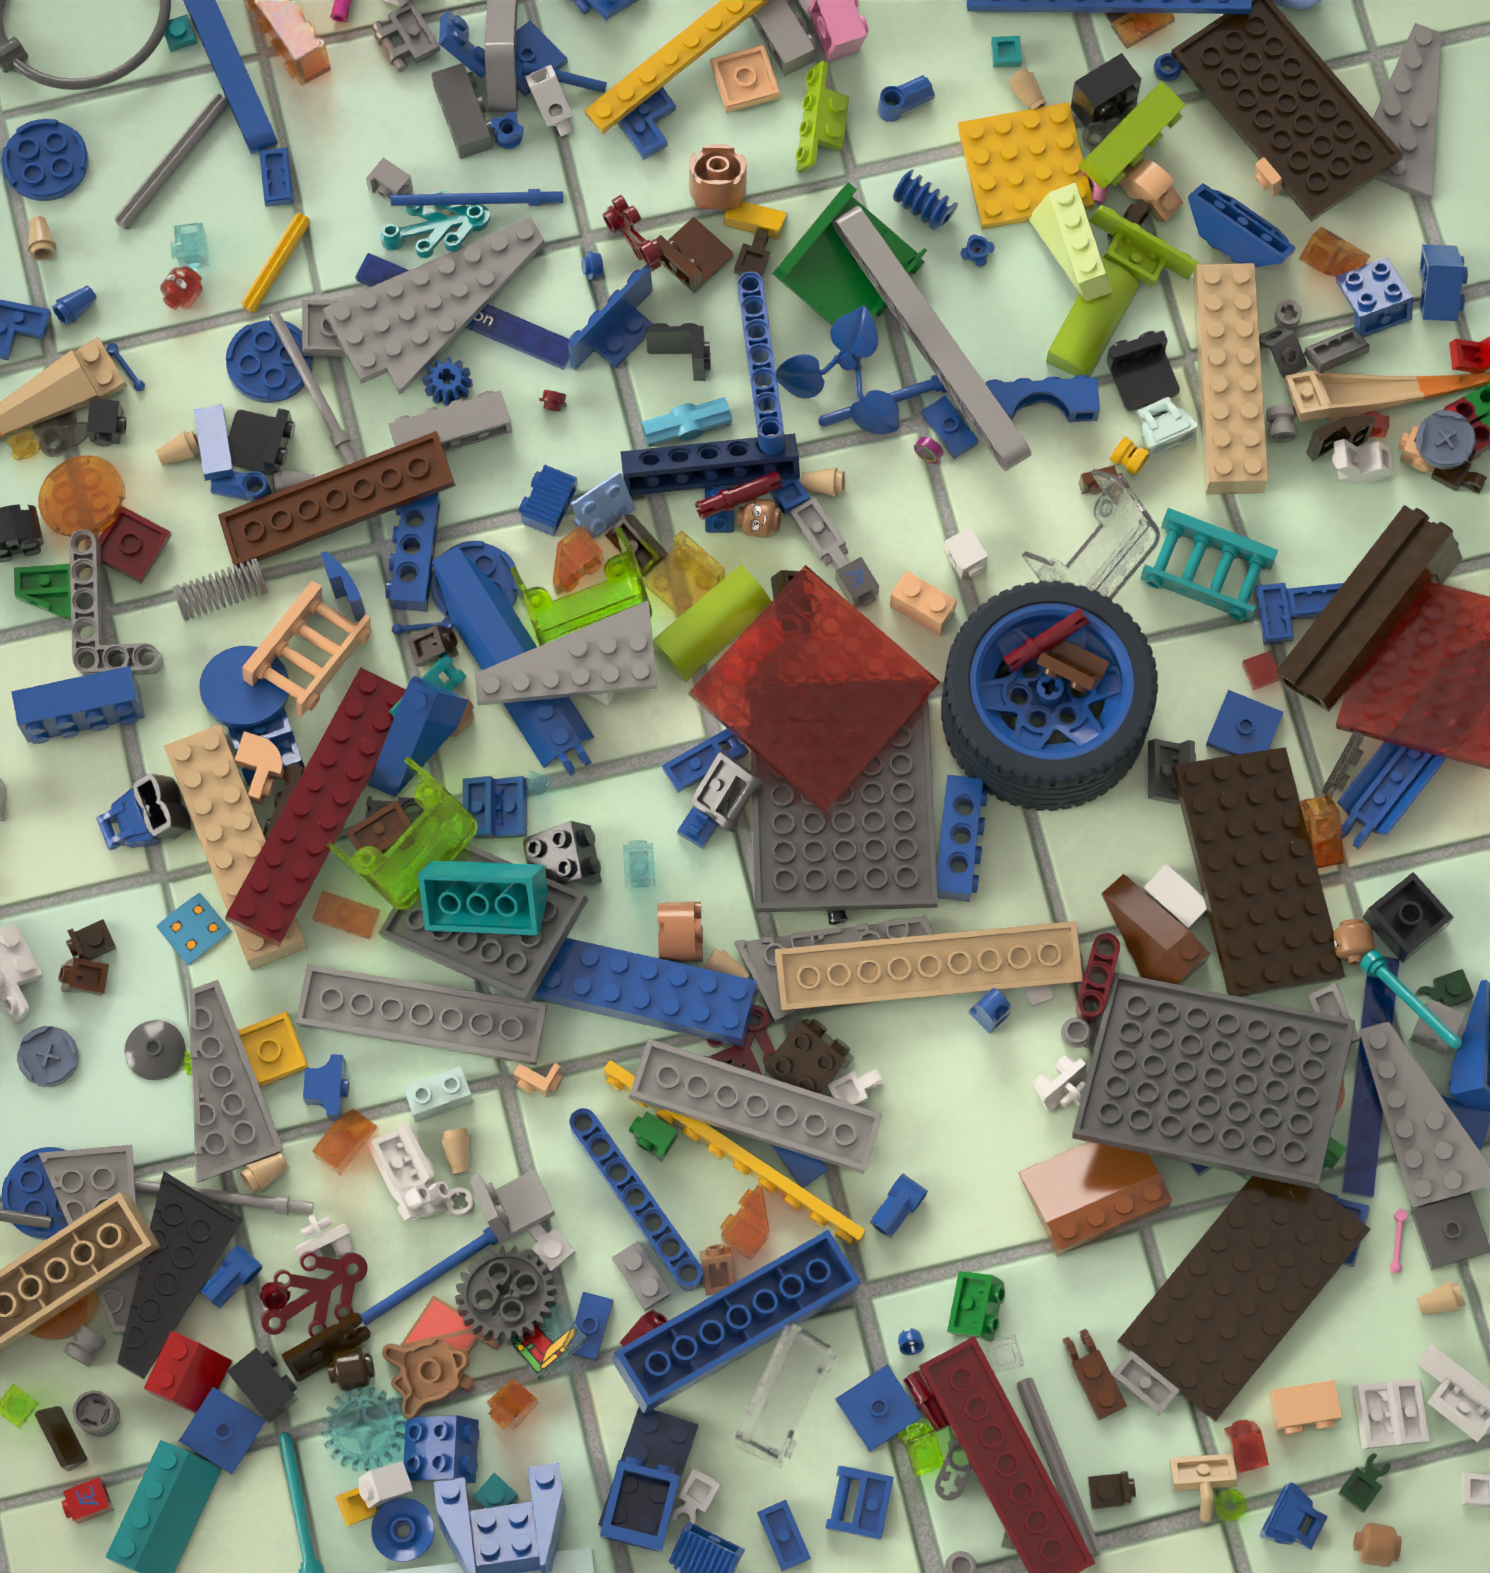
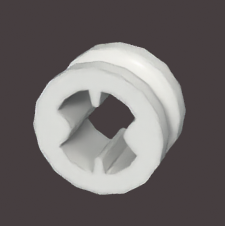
M462 1187L452 1189L450 1191L451 1197L446 1200L449 1212L456 1217L469 1215L474 1207V1199L471 1192ZM460 1195H464L465 1202L468 1205L464 1209L462 1206H460V1210L454 1209L455 1204L452 1199L455 1196L460 1198Z

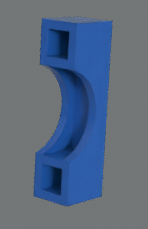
M1078 375L1073 377V379H1061L1053 376L1037 381H1032L1029 378H1020L1014 382H1003L1002 380L993 379L985 383L1011 421L1022 407L1035 402L1048 403L1057 407L1065 415L1068 422L1098 421L1100 404L1097 378Z

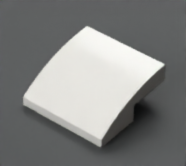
M1420 1379L1395 1380L1387 1383L1362 1384L1353 1387L1362 1449L1410 1445L1430 1441Z

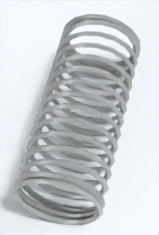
M255 557L251 559L253 568L250 562L246 561L249 575L244 564L240 562L243 578L235 564L233 568L236 579L231 568L227 567L230 582L225 571L221 569L224 585L218 572L215 571L214 574L218 588L212 575L209 573L208 577L212 591L205 576H202L206 594L199 579L196 578L200 597L192 580L189 581L193 598L187 584L183 582L187 601L180 585L173 586L172 589L183 620L185 622L189 621V615L192 619L195 618L193 608L197 616L200 617L199 605L206 615L207 608L205 602L210 612L213 613L214 611L212 601L216 609L219 610L218 598L222 606L226 608L224 595L228 604L232 606L230 592L234 601L238 604L239 600L236 589L241 600L245 601L242 586L247 597L251 599L248 583L255 597L258 596L255 582L262 595L268 593L257 559Z

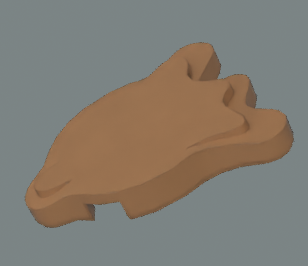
M426 1339L410 1347H403L394 1343L387 1344L382 1351L384 1359L400 1369V1374L392 1379L391 1385L403 1397L401 1414L407 1420L418 1417L421 1410L427 1404L450 1397L457 1390L464 1371L470 1365V1356L467 1351L456 1349L448 1342L440 1339Z

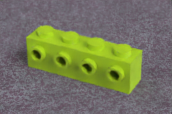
M1161 81L1078 166L1102 190L1109 183L1114 187L1126 175L1122 170L1128 164L1134 167L1145 156L1142 150L1147 145L1152 148L1164 136L1160 131L1166 125L1171 129L1183 117L1179 112L1186 104Z

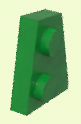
M70 564L14 568V592L17 600L71 621Z

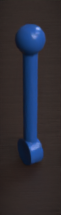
M109 343L107 345L108 353L115 356L134 382V389L143 391L145 383L142 380H138L119 354L117 344Z
M444 618L442 622L406 626L394 624L392 632L395 635H400L405 631L424 630L436 624L452 629L453 624L449 618Z

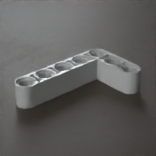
M487 0L485 67L489 112L518 111L515 58L518 0Z
M85 529L77 530L72 534L69 542L73 665L84 676L127 666L131 667L134 675L155 674L161 669L163 658L153 645L147 643L103 645L101 546L92 532ZM82 540H92V546L89 550H78L79 543ZM91 568L93 570L91 578L85 581L80 580L79 573L81 570ZM85 597H92L94 600L92 607L87 610L80 609L81 600ZM86 626H93V636L89 639H82L80 636L82 629ZM145 653H154L155 659L152 664L147 666L141 665V657ZM124 654L125 661L121 666H111L113 656ZM85 656H95V663L92 667L82 668L81 662Z

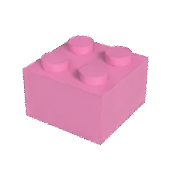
M858 0L811 1L808 12L827 62L860 51L867 36L866 33L869 30L864 16L860 17L856 8Z

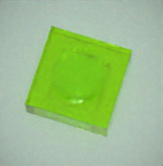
M12 1384L0 1400V1415L20 1429L39 1403Z

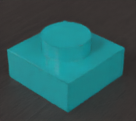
M187 14L169 20L164 36L170 52L197 44Z
M1020 36L991 38L993 68L1020 67L1022 65Z
M493 1473L473 1495V1498L484 1508L510 1505L518 1494Z

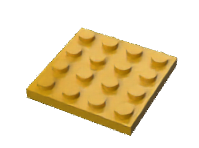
M1069 102L1038 107L1035 110L1028 109L958 122L957 128L981 230L1029 221L1028 219L1032 216V212L1049 192L1076 183L1086 210L1094 208L1087 174L1084 176L1083 170L1078 166L1083 161V156Z

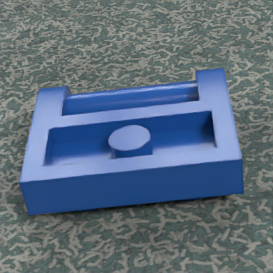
M838 1466L836 1476L839 1479L831 1518L827 1519L825 1529L881 1541L894 1477ZM851 1480H858L861 1482L852 1523L844 1522L843 1518Z

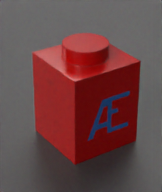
M100 1477L63 1491L65 1500H62L61 1504L67 1519L72 1517L73 1521L77 1524L114 1511L104 1480Z

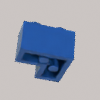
M1422 244L1419 267L1422 279L1419 310L1422 319L1458 321L1459 311L1464 310L1465 296L1461 294L1462 284H1466L1468 279V267L1464 266V256H1460L1457 246Z

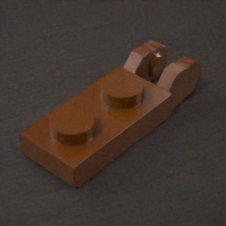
M1085 1328L1079 1331L1080 1339L1089 1353L1088 1355L1079 1359L1073 1341L1066 1337L1062 1339V1342L1072 1362L1070 1365L1099 1421L1126 1408L1127 1404L1100 1350L1096 1349L1095 1343Z

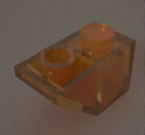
M1321 226L1310 237L1299 260L1323 274L1336 277L1366 265L1370 255Z
M581 525L557 543L553 574V588L557 596L563 591L567 593L573 590L578 585L579 579L587 573L588 575L595 573L600 569L604 561L602 549Z
M1330 794L1301 800V808L1317 868L1344 863L1340 811Z
M759 1185L753 1191L748 1189L738 1203L741 1205L739 1211L735 1216L730 1213L720 1226V1229L723 1230L721 1240L750 1261H752L769 1238L770 1232L763 1188Z
M513 1378L487 1401L490 1408L488 1414L503 1430L508 1426L515 1431L539 1402L535 1396Z

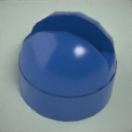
M910 1328V1331L905 1332L903 1330L899 1334L898 1344L902 1354L915 1355L924 1349L923 1338L918 1330Z

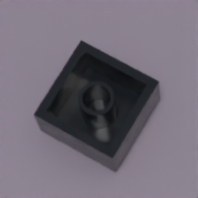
M1121 53L1074 82L1070 107L1089 133L1097 128L1101 130L1103 124L1112 122L1120 114L1127 115L1136 107L1141 77Z
M1414 872L1371 905L1363 916V919L1402 963L1447 928L1454 918Z

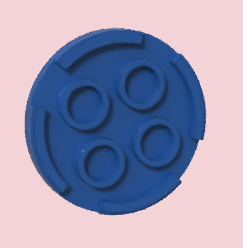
M37 119L25 123L16 129V133L9 139L6 147L3 148L1 160L5 177L16 192L32 200L51 201L68 195L80 185L87 173L89 156L85 142L77 130L75 131L70 126L60 123L55 119Z
M271 320L248 324L240 329L232 338L226 352V367L232 384L241 394L257 402L276 403L293 397L304 388L305 384ZM285 321L302 354V331L292 323ZM303 356L312 372L313 356Z
M484 541L463 542L446 551L448 552L458 546L501 589L510 605L514 606L519 594V576L513 560L505 551L503 552L493 545L484 543ZM434 569L430 580L432 597L438 610L446 618L450 619Z
M236 646L226 649L213 657L202 672L199 689L203 705L214 720L227 727L246 729V727L259 725L266 721L270 722L281 713L288 701L289 693L265 678L263 680L258 679L254 686L243 681L242 667L257 650L258 647ZM276 657L271 663V668L289 679L285 666Z
M44 1147L24 1154L4 1179L2 1186V1204L4 1209L54 1217L52 1229L12 1223L19 1231L29 1237L47 1240L68 1226L38 1154L65 1151L62 1148Z

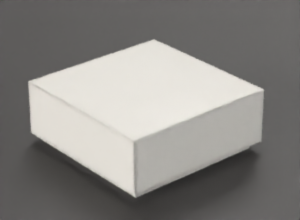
M1462 1474V1506L1490 1507V1474Z

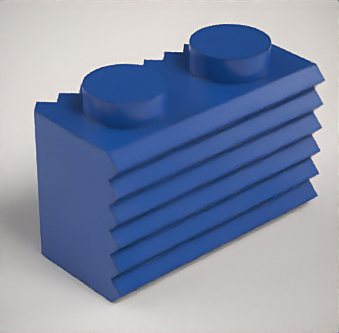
M544 465L541 472L536 471L531 482L533 490L529 497L525 496L519 507V513H521L522 524L555 536L578 487V481L575 476Z
M688 1521L668 1562L674 1564L675 1570L679 1573H735L745 1549Z

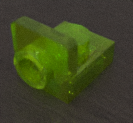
M926 1423L911 1424L905 1428V1431L897 1434L899 1441L905 1445L912 1472L916 1477L942 1467L944 1458L936 1432Z

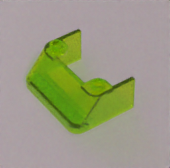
M621 527L615 528L622 553L611 557L605 563L604 574L606 581L552 601L550 594L543 587L537 586L527 589L516 567L510 568L522 607L538 646L649 600L633 548ZM649 601L650 618H651V616H652V608H651V604H650V601Z
M409 757L404 762L417 779L421 781L415 789L414 797L424 811L387 852L383 854L375 847L366 846L359 849L350 858L331 841L326 845L340 863L396 909L408 908L420 896L418 873L431 861H452L475 836L478 829L477 821L472 814L443 785Z

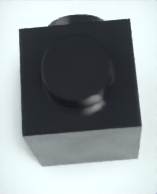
M90 399L86 432L90 441L94 442V444L98 446L120 444L121 434H125L127 428V419L123 417L124 411L120 401Z

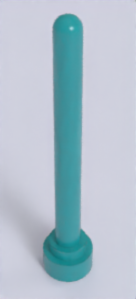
M1372 950L1364 955L1360 962V968L1369 977L1380 978L1451 1048L1458 1049L1461 1046V1039L1388 970L1387 960L1377 950Z
M283 1432L279 1440L303 1562L300 1563L301 1569L298 1572L325 1573L324 1566L319 1563V1559H315L292 1436L288 1432Z

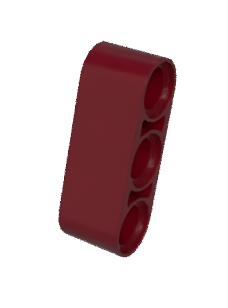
M1102 933L1095 938L1077 1000V1017L1086 1020L1088 1023L1096 1022L1103 1013L1120 952L1119 939L1111 933ZM1101 944H1108L1112 947L1113 953L1111 955H1103L1097 947ZM1094 972H1100L1105 976L1106 981L1102 984H1096L1091 980L1090 975ZM1093 1001L1097 1004L1098 1010L1093 1013L1087 1012L1083 1008L1082 1003Z

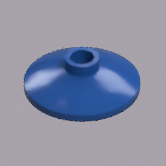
M397 1498L385 1503L375 1514L371 1526L372 1540L377 1550L386 1558L396 1562H409L422 1556L430 1547L435 1533L434 1521L428 1509L420 1502L410 1498ZM403 1525L410 1528V1532L406 1537H401L398 1534V1529Z

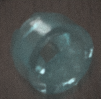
M530 771L526 780V786L532 794L541 795L548 790L552 780Z

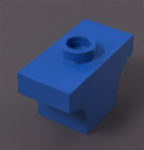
M331 1054L329 1061L320 1068H305L303 1100L306 1105H319L326 1110L329 1121H342L343 1097L349 1096V1079H345L346 1060L341 1054Z

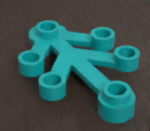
M439 190L434 194H449V192L446 190ZM481 204L470 206L435 205L437 209H447L457 214L448 217L426 206H405L409 215L419 216L428 221L405 227L387 224L381 230L380 238L385 249L397 250L403 246L404 238L431 233L427 239H420L415 245L417 255L420 258L431 257L434 253V248L443 238L446 250L456 252L461 249L462 242L471 231H481L487 227L490 221V212L487 207ZM460 226L456 233H448L451 228Z

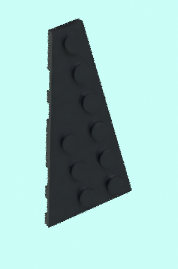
M163 1171L150 1225V1230L161 1247L142 1259L117 1365L142 1380L145 1379L160 1355L171 1330L174 1331L243 1221V1218Z

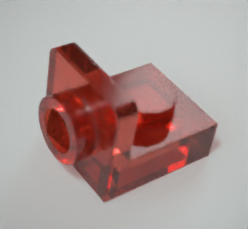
M1238 1420L1232 1423V1426L1224 1428L1225 1435L1230 1441L1238 1473L1269 1465L1262 1431L1254 1421Z

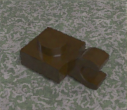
M1140 199L1136 205L1132 203L1127 208L1123 218L1141 226L1151 213L1150 205ZM1108 233L1107 238L1111 241L1113 236Z
M758 228L752 246L743 243L734 267V273L742 275L745 272H756L763 278L771 257V252L765 250L769 240V231Z
M1465 461L1462 465L1453 469L1435 468L1431 479L1456 492L1462 485L1472 492L1480 494L1487 477L1477 472H1469L1472 464Z

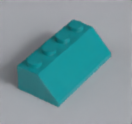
M431 861L418 873L425 931L517 935L540 934L548 896L545 865Z
M160 1440L105 1557L137 1573H174L222 1469L188 1451Z

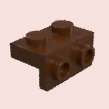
M1064 639L1050 648L1048 652H1042L1037 664L1044 667L1042 672L1056 679L1062 676L1071 681L1069 684L1071 687L1086 693L1087 689L1091 691L1099 688L1110 662Z

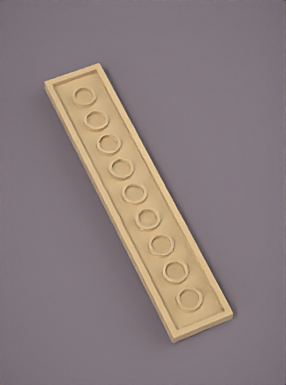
M1076 921L774 950L780 1011L990 991L992 988L1003 990L1083 981Z

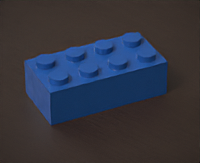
M130 666L11 691L17 725L28 743L42 744L48 742L52 737H74L80 731L89 729L92 731H102L112 724L130 725L136 723L140 718H145L139 684Z

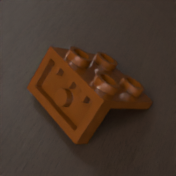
M694 217L668 241L661 235L655 239L663 250V255L660 256L659 260L660 263L693 293L698 291L733 258V252Z

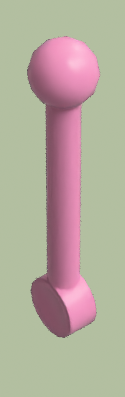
M1402 1209L1397 1210L1394 1214L1397 1226L1394 1259L1390 1264V1270L1393 1273H1399L1402 1270V1265L1399 1262L1403 1222L1407 1218L1406 1211Z

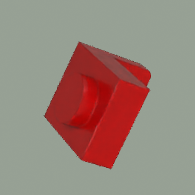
M1490 337L1481 342L1454 339L1449 343L1452 370L1483 373L1490 369Z

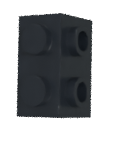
M256 1347L231 1367L227 1373L270 1424L299 1400L293 1393L298 1388L287 1374L282 1378L278 1375L274 1368L279 1364L267 1350L261 1354Z

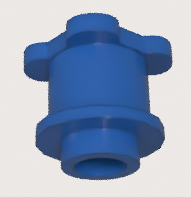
M513 111L507 112L501 118L495 117L491 121V127L495 130V141L504 149H513L520 145L524 134V127L518 123L517 114Z

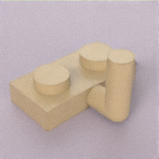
M1233 1454L1170 1458L1173 1490L1200 1489V1519L1203 1522L1211 1521L1214 1504L1212 1489L1237 1487Z

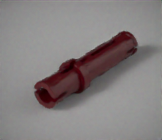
M773 471L770 474L729 490L721 489L718 491V494L695 502V507L700 508L696 510L698 516L704 520L722 511L730 512L734 506L777 489H782V483H778V481H781L778 472Z
M1078 608L1075 612L1033 639L1031 637L1025 639V644L1008 655L1003 656V658L1014 673L1035 658L1038 660L1042 652H1046L1086 625H1089L1090 622L1081 608Z

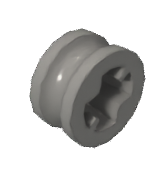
M1286 300L1281 302L1275 312L1274 319L1276 324L1289 330L1294 329L1300 322L1302 309L1295 301ZM1286 310L1292 311L1290 320L1284 318Z

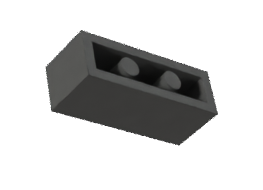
M461 63L431 73L433 87L459 158L462 159L492 149L491 138L495 137V133L491 127V121L485 122L482 113H485L486 109L482 97H476L473 90L477 88L473 72L467 73L465 65Z

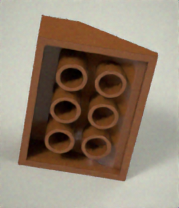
M1086 1142L1018 1172L1057 1257L1169 1208L1172 1203L1168 1190L1148 1154Z

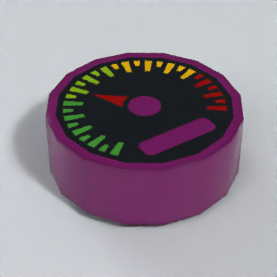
M920 437L914 445L916 454L931 464H937L944 454L942 447L929 437Z

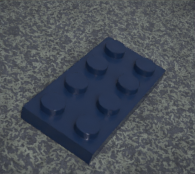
M638 1407L620 1461L625 1462L626 1457H632L645 1461L644 1467L656 1469L657 1464L675 1468L674 1474L680 1475L681 1480L699 1425L654 1409L643 1414L640 1407ZM624 1472L611 1525L657 1536L670 1483ZM611 1488L598 1523L600 1527L603 1525Z

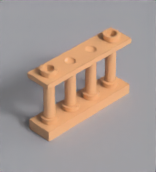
M312 580L242 667L243 681L254 686L258 679H267L298 699L296 701L297 715L302 717L307 710L312 711L320 700L321 692L359 644L364 645L368 641L372 633L371 617L365 614L361 621L356 624L323 603L322 586ZM311 613H318L349 633V636L341 646L306 625V619ZM294 635H301L333 656L322 668L290 648L288 642ZM276 657H284L314 676L315 679L305 690L273 670L271 663Z

